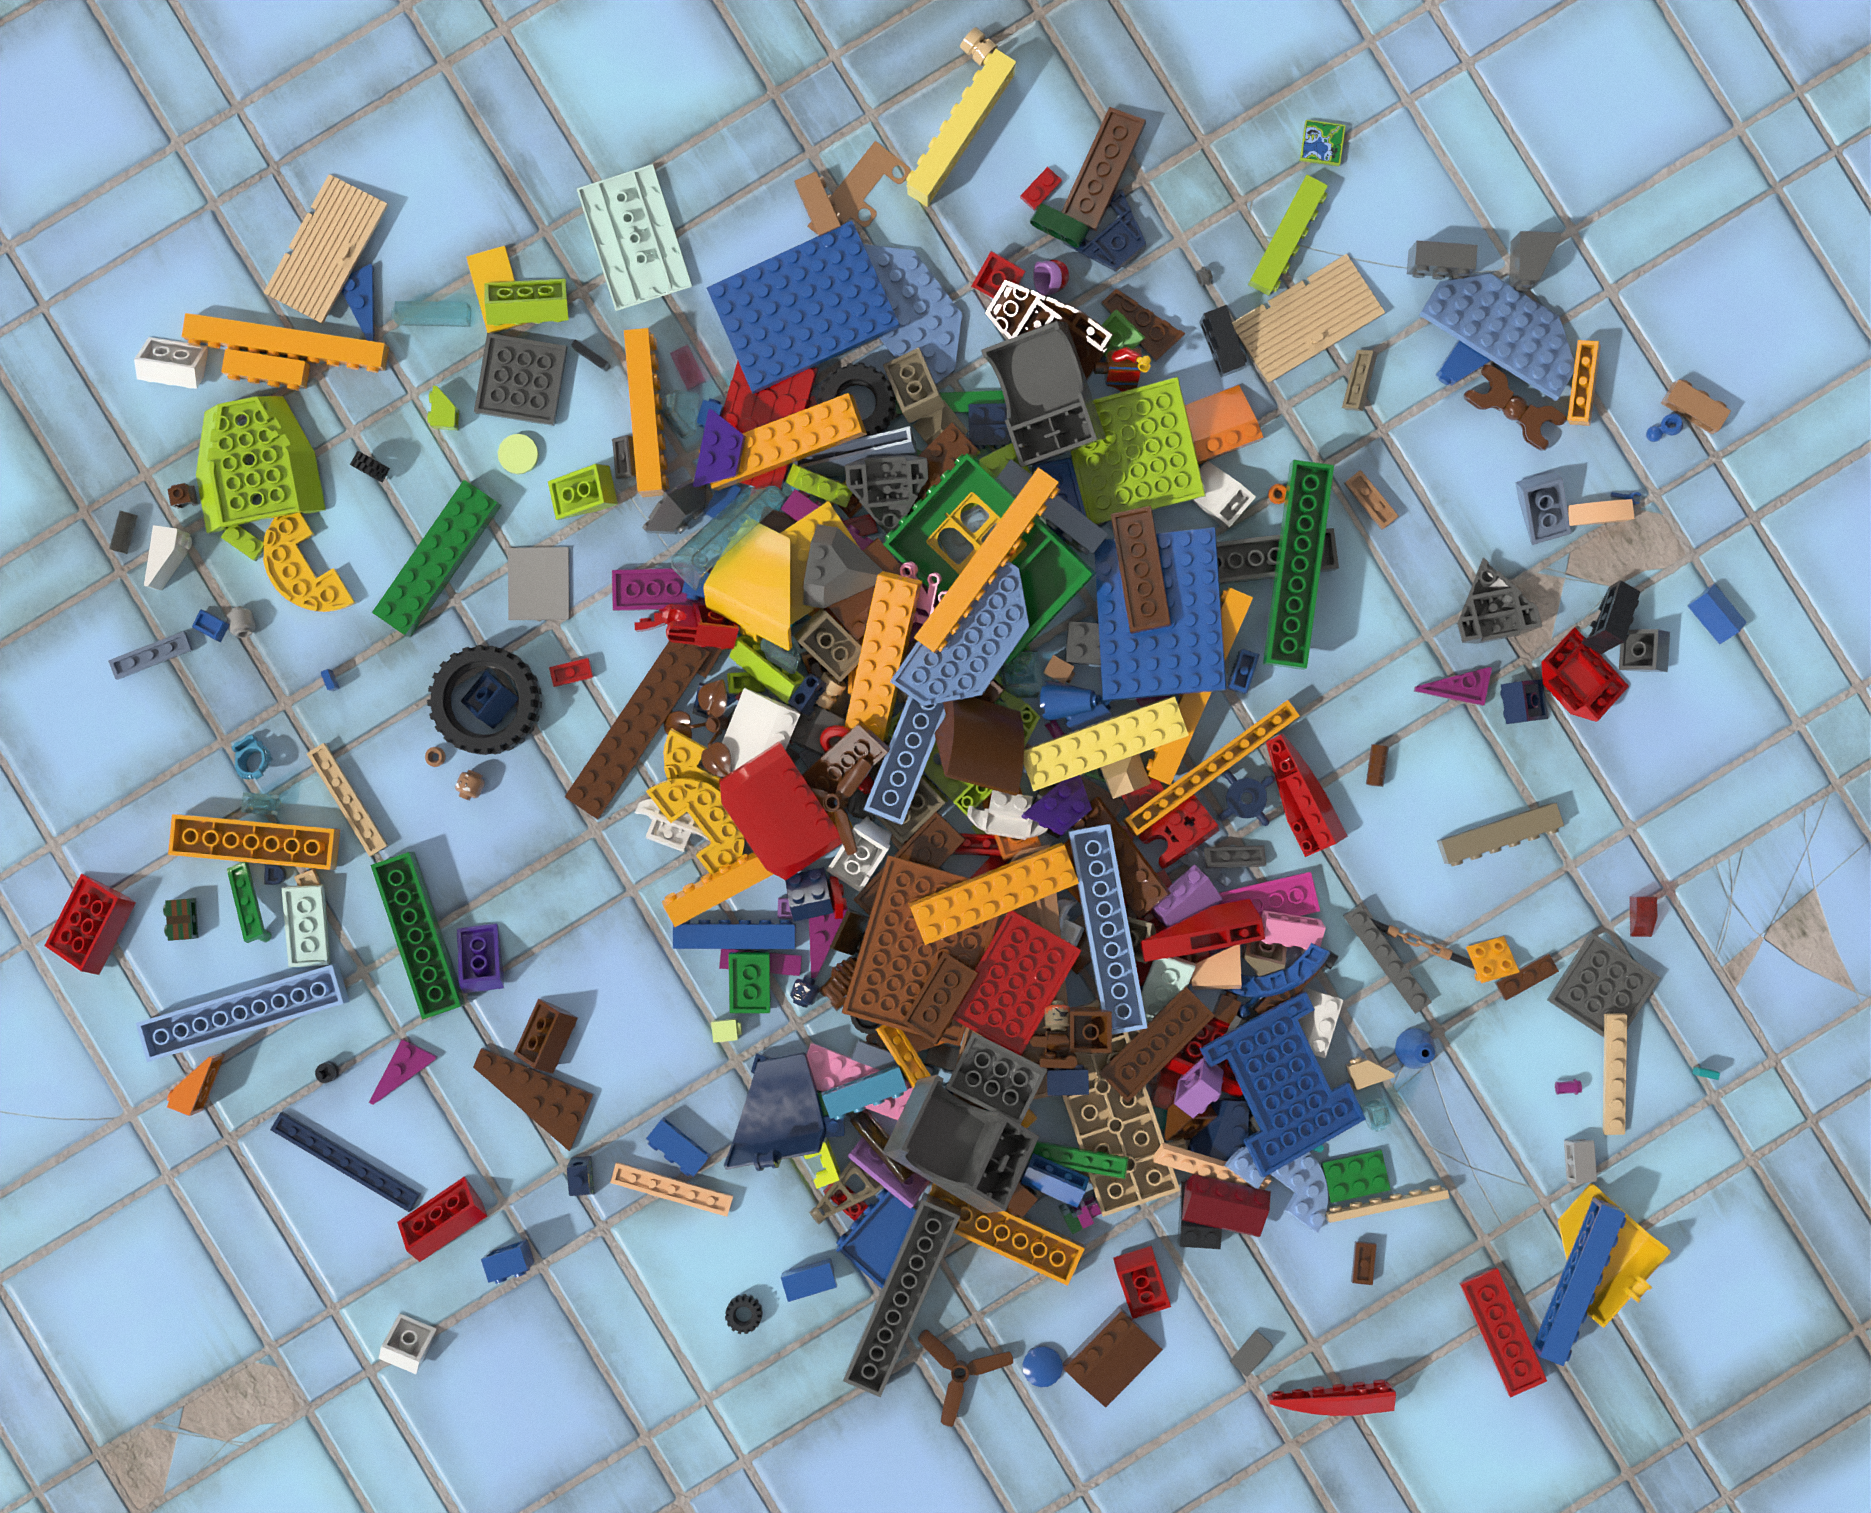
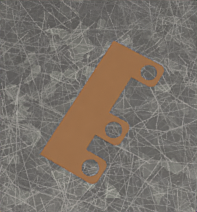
M874 141L831 195L835 203L832 206L834 212H839L843 224L851 217L861 226H869L876 217L877 212L863 201L884 174L896 184H902L908 177L911 169L878 142ZM895 166H902L904 168L905 174L902 178H895L893 176L892 169ZM863 208L868 209L871 213V217L867 221H861L858 217V212ZM810 222L807 227L816 233L812 222Z

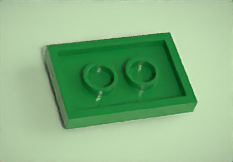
M729 952V1013H770V953Z
M1381 1149L1321 1162L1331 1203L1391 1190Z

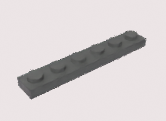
M1359 904L1344 914L1343 917L1413 1012L1416 1014L1431 1004L1432 1001L1362 906Z

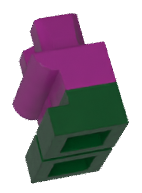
M1093 1196L1085 1200L1081 1199L1078 1207L1072 1206L1068 1208L1066 1203L1059 1206L1072 1235L1094 1224L1092 1218L1102 1214Z

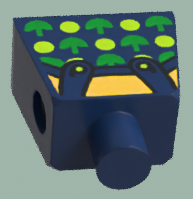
M592 1156L572 1157L567 1165L569 1196L595 1194Z

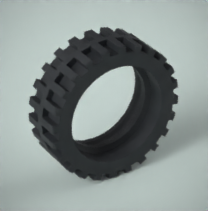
M476 645L473 648H462L461 652L451 654V658L447 662L443 661L439 665L441 667L438 673L434 672L432 676L435 679L433 686L428 688V692H431V698L427 700V706H431L432 713H429L431 720L435 721L437 732H441L444 736L443 739L455 745L454 747L480 755L501 754L503 751L514 749V746L518 743L522 744L527 734L533 732L534 728L532 727L535 721L538 722L540 718L538 716L539 708H542V702H540L539 694H542L541 688L538 687L536 682L538 679L531 672L530 666L524 663L517 655L495 646ZM481 666H491L504 671L514 681L519 694V706L512 722L503 730L487 735L476 734L464 728L457 721L451 706L452 691L458 679L467 671Z

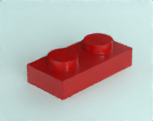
M1047 166L1020 195V198L1035 211L1060 185L1062 179Z
M589 658L549 667L553 687L594 678Z
M831 876L829 877V889L835 919H843V910H847L846 898H842L844 895L843 884H839L837 877Z

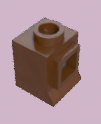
M186 483L172 485L171 488L167 489L170 506L181 509L184 503H190L193 506L198 505L194 485L189 486Z

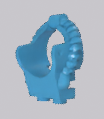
M251 734L231 746L232 750L236 753L235 770L241 778H255L257 780L264 776L263 772L266 771V768L268 769L269 762L273 761L269 749L263 745L262 741H258L257 737ZM254 753H261L262 762L259 769L253 773L248 772L246 768L248 758Z

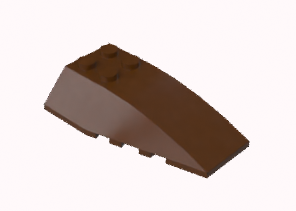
M1007 279L1003 282L985 312L994 325L1008 339L1056 321L1067 322L1086 380L1094 372V363L1100 362L1113 337V333L1083 311Z

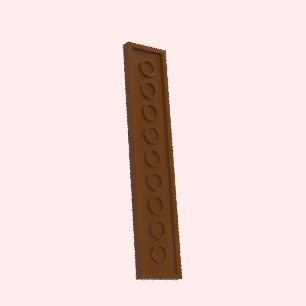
M671 641L667 643L565 795L566 799L597 820L602 816L665 722L667 716L676 706L710 655V651L698 645L674 643Z

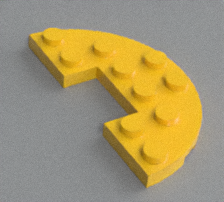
M300 512L275 517L266 530L263 541L264 567L275 589L293 604L317 612L342 610L356 604L336 569L333 568L317 578L298 547L300 543L315 535L303 514Z
M671 728L663 751L664 770L667 780L675 778L697 779L707 782L720 790L719 780L722 778L698 765L701 760L702 751L707 749L705 746Z
M675 778L655 784L646 790L647 794L670 823L688 812L711 843L698 851L696 857L709 873L713 874L719 871L718 869L724 864L736 862L737 858L743 854L744 836L723 807L720 790L715 786L697 779Z

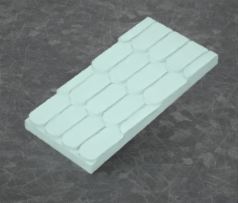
M653 164L577 188L616 311L692 287Z

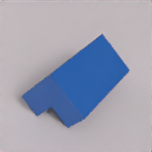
M1715 583L1688 604L1689 609L1719 644L1739 633L1747 623Z
M831 1258L783 1272L781 1275V1281L788 1302L837 1288Z

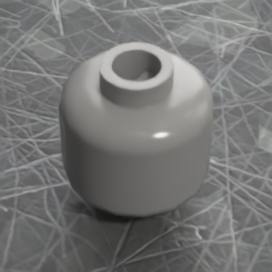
M244 607L233 608L226 617L227 623L230 624L228 627L230 633L238 638L250 636L256 628L252 611Z

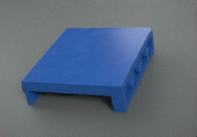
M885 1188L877 1195L879 1200L874 1205L870 1203L863 1211L865 1214L861 1220L857 1218L849 1227L851 1231L847 1236L843 1234L836 1242L838 1244L836 1251H840L881 1289L916 1211V1208L912 1207L910 1209Z

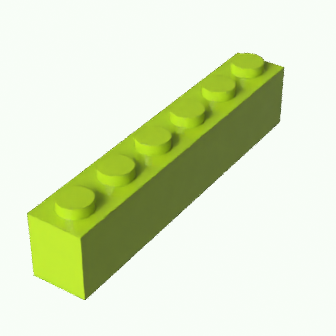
M1306 174L1248 283L1249 286L1268 296L1272 291L1276 292L1281 283L1278 278L1281 273L1286 274L1290 263H1288L1290 256L1295 257L1300 247L1297 245L1299 239L1302 238L1304 240L1309 230L1306 227L1309 220L1313 222L1319 212L1316 210L1318 203L1323 204L1328 195L1325 192L1328 185Z

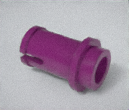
M1056 720L1044 725L1053 739L1065 735Z
M1573 1079V1081L1555 1082L1556 1095L1568 1093L1578 1095V1093H1582L1581 1081Z

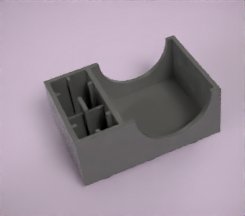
M1056 321L981 350L983 358L990 363L1000 383L1007 408V419L1005 422L1020 467L1032 466L1106 439L1067 322Z
M938 1075L918 1079L882 1153L983 1213L1006 1211L1039 1136L1000 1112L986 1111L958 1099L942 1086L941 1083L944 1079Z

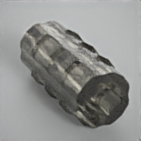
M119 511L115 529H113V536L110 539L109 550L123 554L128 553L138 515Z

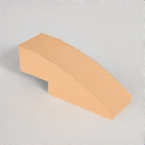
M1632 499L1569 505L1570 526L1633 520Z

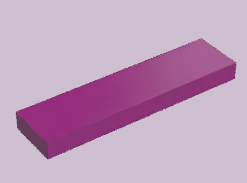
M721 949L719 969H729V952L759 951ZM770 953V973L800 976L802 955Z

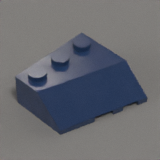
M1219 1098L1215 1102L1212 1101L1210 1104L1217 1117L1190 1140L1188 1151L1227 1162L1237 1150L1245 1147L1246 1145L1243 1140L1248 1138L1249 1105L1246 1099Z

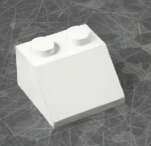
M399 1313L381 1346L379 1359L417 1374L433 1340L436 1328Z

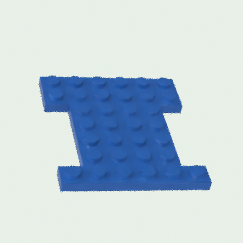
M1304 991L1200 1048L1208 1067H1213L1227 1059L1260 1128V1131L1243 1141L1260 1176L1263 1178L1366 1120L1349 1083L1345 1082L1331 1090L1298 1021L1301 1017L1315 1010L1307 992Z

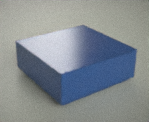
M326 669L321 671V676L327 690H339L340 687L333 670Z

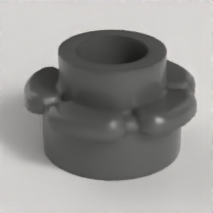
M1202 266L1200 270L1196 271V278L1200 286L1206 284L1209 286L1210 281L1213 280L1210 269Z

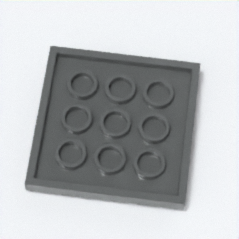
M487 333L474 413L555 426L568 347Z
M1590 933L1547 998V1001L1604 1038V1014L1625 1013L1627 1015L1628 1029L1660 980V977L1597 935Z

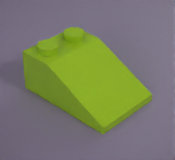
M593 464L548 481L556 520L601 511L618 505L612 474L608 465Z

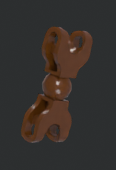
M1484 365L1481 373L1490 383L1489 391L1486 394H1480L1474 390H1468L1463 395L1464 399L1479 410L1494 408L1498 411L1502 410L1507 419L1516 420V423L1521 426L1523 438L1528 444L1540 451H1546L1549 442L1541 435L1540 428L1542 423L1548 421L1560 426L1567 421L1566 416L1553 406L1538 408L1532 404L1528 405L1523 397L1513 395L1514 392L1509 389L1507 377L1503 372L1491 365Z

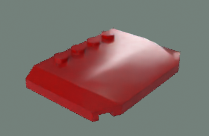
M780 741L719 780L720 797L723 807L764 868L774 875L787 880L842 844L836 826Z

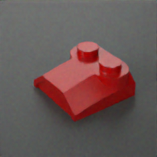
M990 251L971 287L994 299L1006 279L1019 284L1023 280L1026 271L1005 257Z

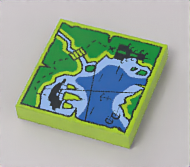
M1305 120L1299 161L1339 167L1346 125Z

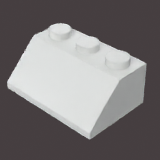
M148 337L134 358L137 379L197 389L204 378L208 346H196L184 342Z
M1304 987L1301 992H1307L1315 1010L1301 1017L1298 1021L1314 1055L1326 1058L1343 1000Z

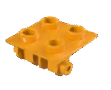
M1504 936L1466 947L1476 970L1474 974L1476 981L1485 983L1520 972Z

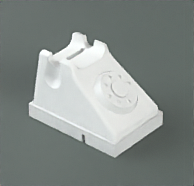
M866 816L852 829L858 852L853 855H847L842 845L826 870L859 892L862 891L889 850L892 836L890 831H886L873 823L869 816Z

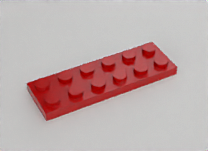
M1492 1268L1460 1282L1459 1285L1508 1396L1511 1398L1547 1382L1498 1268Z

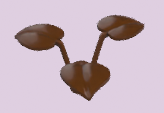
M721 679L704 685L698 693L700 707L703 710H708L707 715L712 716L707 719V722L690 725L691 717L688 713L675 711L667 716L664 722V730L668 735L672 728L691 739V729L706 726L715 735L709 741L708 749L702 751V763L710 773L725 777L732 772L730 750L721 742L713 743L722 734L721 730H725L729 725L728 718L724 715L727 706V692L724 680Z

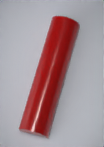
M960 833L966 840L953 853L958 855L1001 856L995 837L992 834Z

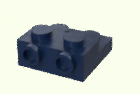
M1006 403L968 404L969 440L978 449H985V445H993V449H1001L1005 445L1010 444V434L1005 422L1007 419Z

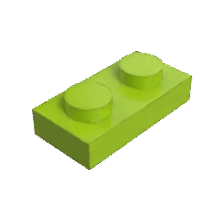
M240 525L229 526L221 536L222 539L253 561H256L264 550L263 542Z

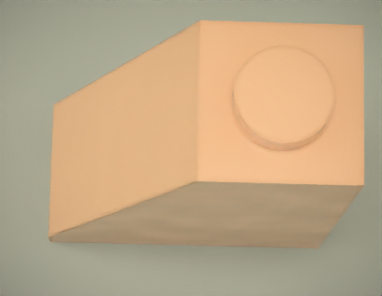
M1240 945L1232 946L1196 963L1189 984H1192V990L1241 989Z

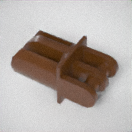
M1046 1030V1035H1033L1030 1043L1033 1047H1045V1053L1063 1052L1069 1046V1038L1064 1032Z

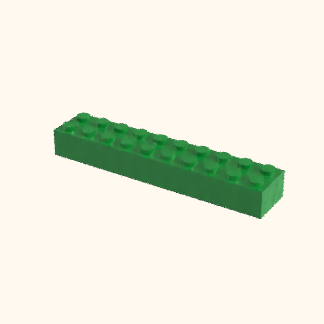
M1293 460L1289 465L1264 651V665L1300 670L1307 669L1334 465Z

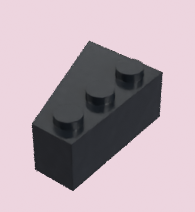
M1227 305L1204 313L1199 324L1220 377L1222 378L1243 370L1247 359L1245 353L1241 351L1239 338L1234 330Z
M1621 580L1611 585L1598 608L1601 612L1597 621L1593 620L1590 624V627L1593 629L1589 637H1584L1581 643L1599 654H1603L1619 644H1623L1629 636L1628 630L1634 620V611L1639 604L1640 591Z

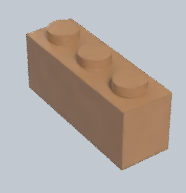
M817 171L795 180V187L817 236L820 237L841 227V224H843L839 212L835 213L832 206L835 203L831 194L827 195L824 188L827 185L823 176L819 177Z
M1680 379L1671 385L1661 402L1662 405L1710 434L1720 430L1731 412L1723 402L1714 401L1705 391H1698L1692 387L1690 382Z

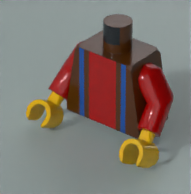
M1125 347L1109 351L1106 362L1094 363V374H1104L1107 386L1124 392L1138 387L1141 371L1148 372L1151 367V359L1149 356H1143L1142 358L1141 348L1130 349Z

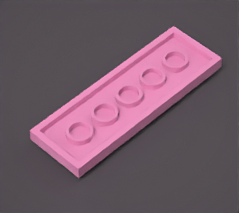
M814 1043L810 1044L806 1054L817 1090L822 1092L881 1071ZM904 1079L907 1091L904 1092L903 1096L894 1099L891 1096L884 1099L885 1102L873 1106L872 1103L865 1106V1108L898 1120L913 1088L909 1081Z

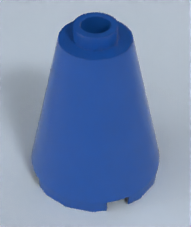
M1045 681L1047 685L1041 688L1040 707L1045 709V714H1042L1046 721L1094 711L1095 707L1099 704V697L1095 694L1094 690L1055 681Z
M1410 1028L1403 1031L1397 1037L1395 1054L1404 1066L1412 1069L1423 1068L1435 1057V1042L1428 1032L1418 1028Z

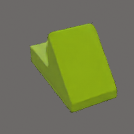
M748 672L727 673L729 694L737 695L740 692L742 693L744 688L756 693L765 692V686Z

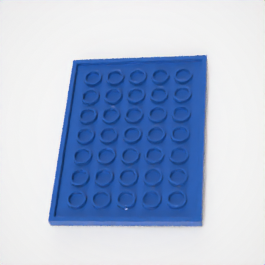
M853 221L847 222L820 237L817 236L706 287L753 394L900 327Z
M1215 527L1156 534L1172 625L1168 627L1131 634L1115 538L1105 539L1094 553L1104 701L1227 690Z

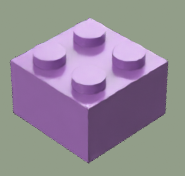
M1203 1057L1178 1080L1174 1104L1192 1118L1198 1113L1202 1114L1212 1101H1217L1221 1096L1224 1071L1217 1065L1208 1067Z

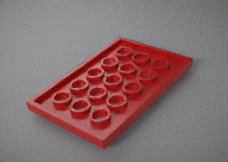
M1013 910L1007 912L975 968V971L979 973L978 978L953 1019L988 1040L1021 1056L1045 1015V1008L1052 1003L1082 950Z

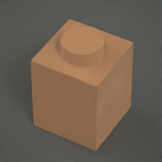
M1053 655L1043 674L1056 682L1064 684L1068 682L1070 684L1075 672L1072 671L1074 666Z

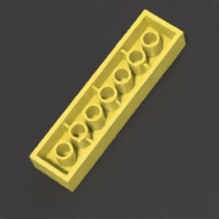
M995 49L993 54L989 53L983 62L985 66L981 71L977 70L972 79L974 81L971 87L967 86L962 93V101L960 104L956 103L950 112L952 116L948 121L945 120L939 129L941 131L937 138L933 137L928 146L930 148L926 155L924 153L921 155L917 162L919 166L915 171L912 170L906 179L908 195L926 207L929 206L1015 75L1016 61Z
M1173 695L1024 749L1023 764L1033 791L1184 738L1189 736L1176 698Z

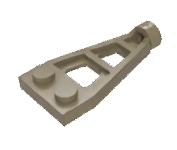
M851 1161L840 1174V1180L834 1182L819 1204L809 1213L819 1225L826 1218L876 1195L884 1187L856 1163ZM853 1174H857L865 1183V1189L856 1194L849 1193L845 1187L847 1180ZM840 1189L847 1197V1200L839 1206H834L830 1202V1197ZM819 1209L824 1210V1215H822Z

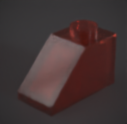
M1629 896L1630 937H1652L1658 917L1657 897Z
M1165 1067L1160 1070L1150 1098L1152 1105L1168 1110L1174 1103L1177 1084L1181 1074Z

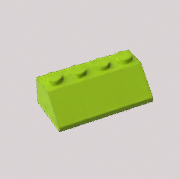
M566 279L484 283L487 325H519L531 322L539 324L549 321L562 322L569 320Z

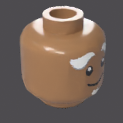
M469 769L467 772H462L455 785L456 791L460 792L459 797L470 801L471 797L478 798L485 785V781L482 779L483 775Z

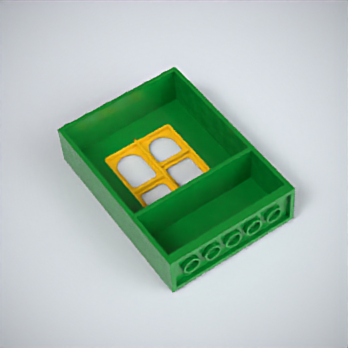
M961 454L954 462L956 466L942 474L940 477L942 481L938 485L934 484L926 492L928 496L923 501L920 499L912 507L914 511L909 516L905 515L898 524L900 526L895 531L891 530L886 535V542L883 544L903 564L906 562L915 563L918 567L916 577L928 588V576L932 573H939L942 580L938 584L937 597L942 591H948L983 544L982 537L994 524L1000 521L1017 497L973 454ZM970 503L982 506L989 513V519L975 533L971 532L963 524L960 517L963 507ZM1038 516L1033 521L1035 525L1028 534L1025 532L1020 538L1023 540L1020 548L1009 559V562L1019 568L1029 628L1006 660V664L1013 662L1096 575V572ZM945 528H955L974 546L973 551L960 564H956L938 544V535ZM932 576V581L937 583V578Z

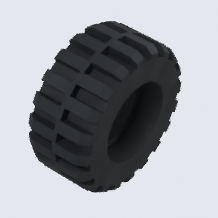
M858 362V365L846 363L847 366L845 367L839 366L835 368L836 371L834 373L830 372L826 376V381H823L820 386L818 404L839 397L841 392L850 386L861 385L867 387L874 394L876 405L873 413L868 418L862 420L867 435L859 438L882 433L884 429L889 427L890 421L894 416L895 396L890 381L885 378L881 371L878 372L876 367L872 365L868 367Z

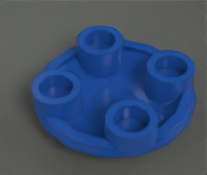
M1045 1346L1030 1349L1022 1364L1023 1374L1032 1385L1038 1387H1049L1056 1383L1061 1377L1063 1370L1062 1360L1058 1352Z

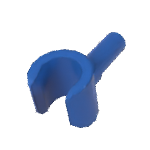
M1611 492L1610 497L1623 500L1632 499L1633 505H1636L1640 502H1635L1633 496L1642 495L1639 492L1630 494Z
M1252 998L1246 1004L1241 1005L1237 1012L1238 1016L1244 1018L1251 1013L1248 1008L1259 998Z

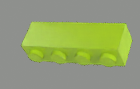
M742 635L736 638L734 649L731 650L729 658L779 697L780 700L789 704V699L805 677L764 644L754 641L753 637Z

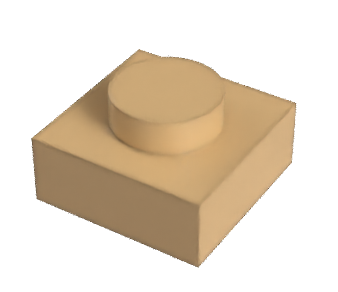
M315 868L294 876L298 886L321 885Z

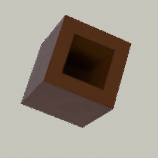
M1226 992V995L1220 993L1212 1012L1215 1015L1214 1018L1231 1024L1242 1003L1237 1000L1238 996Z

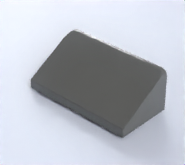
M627 435L613 438L612 445L616 479L636 477L633 436Z
M944 1045L931 1047L928 1049L925 1063L954 1071L960 1050Z
M1255 1330L1231 1358L1230 1362L1248 1377L1273 1348V1345Z

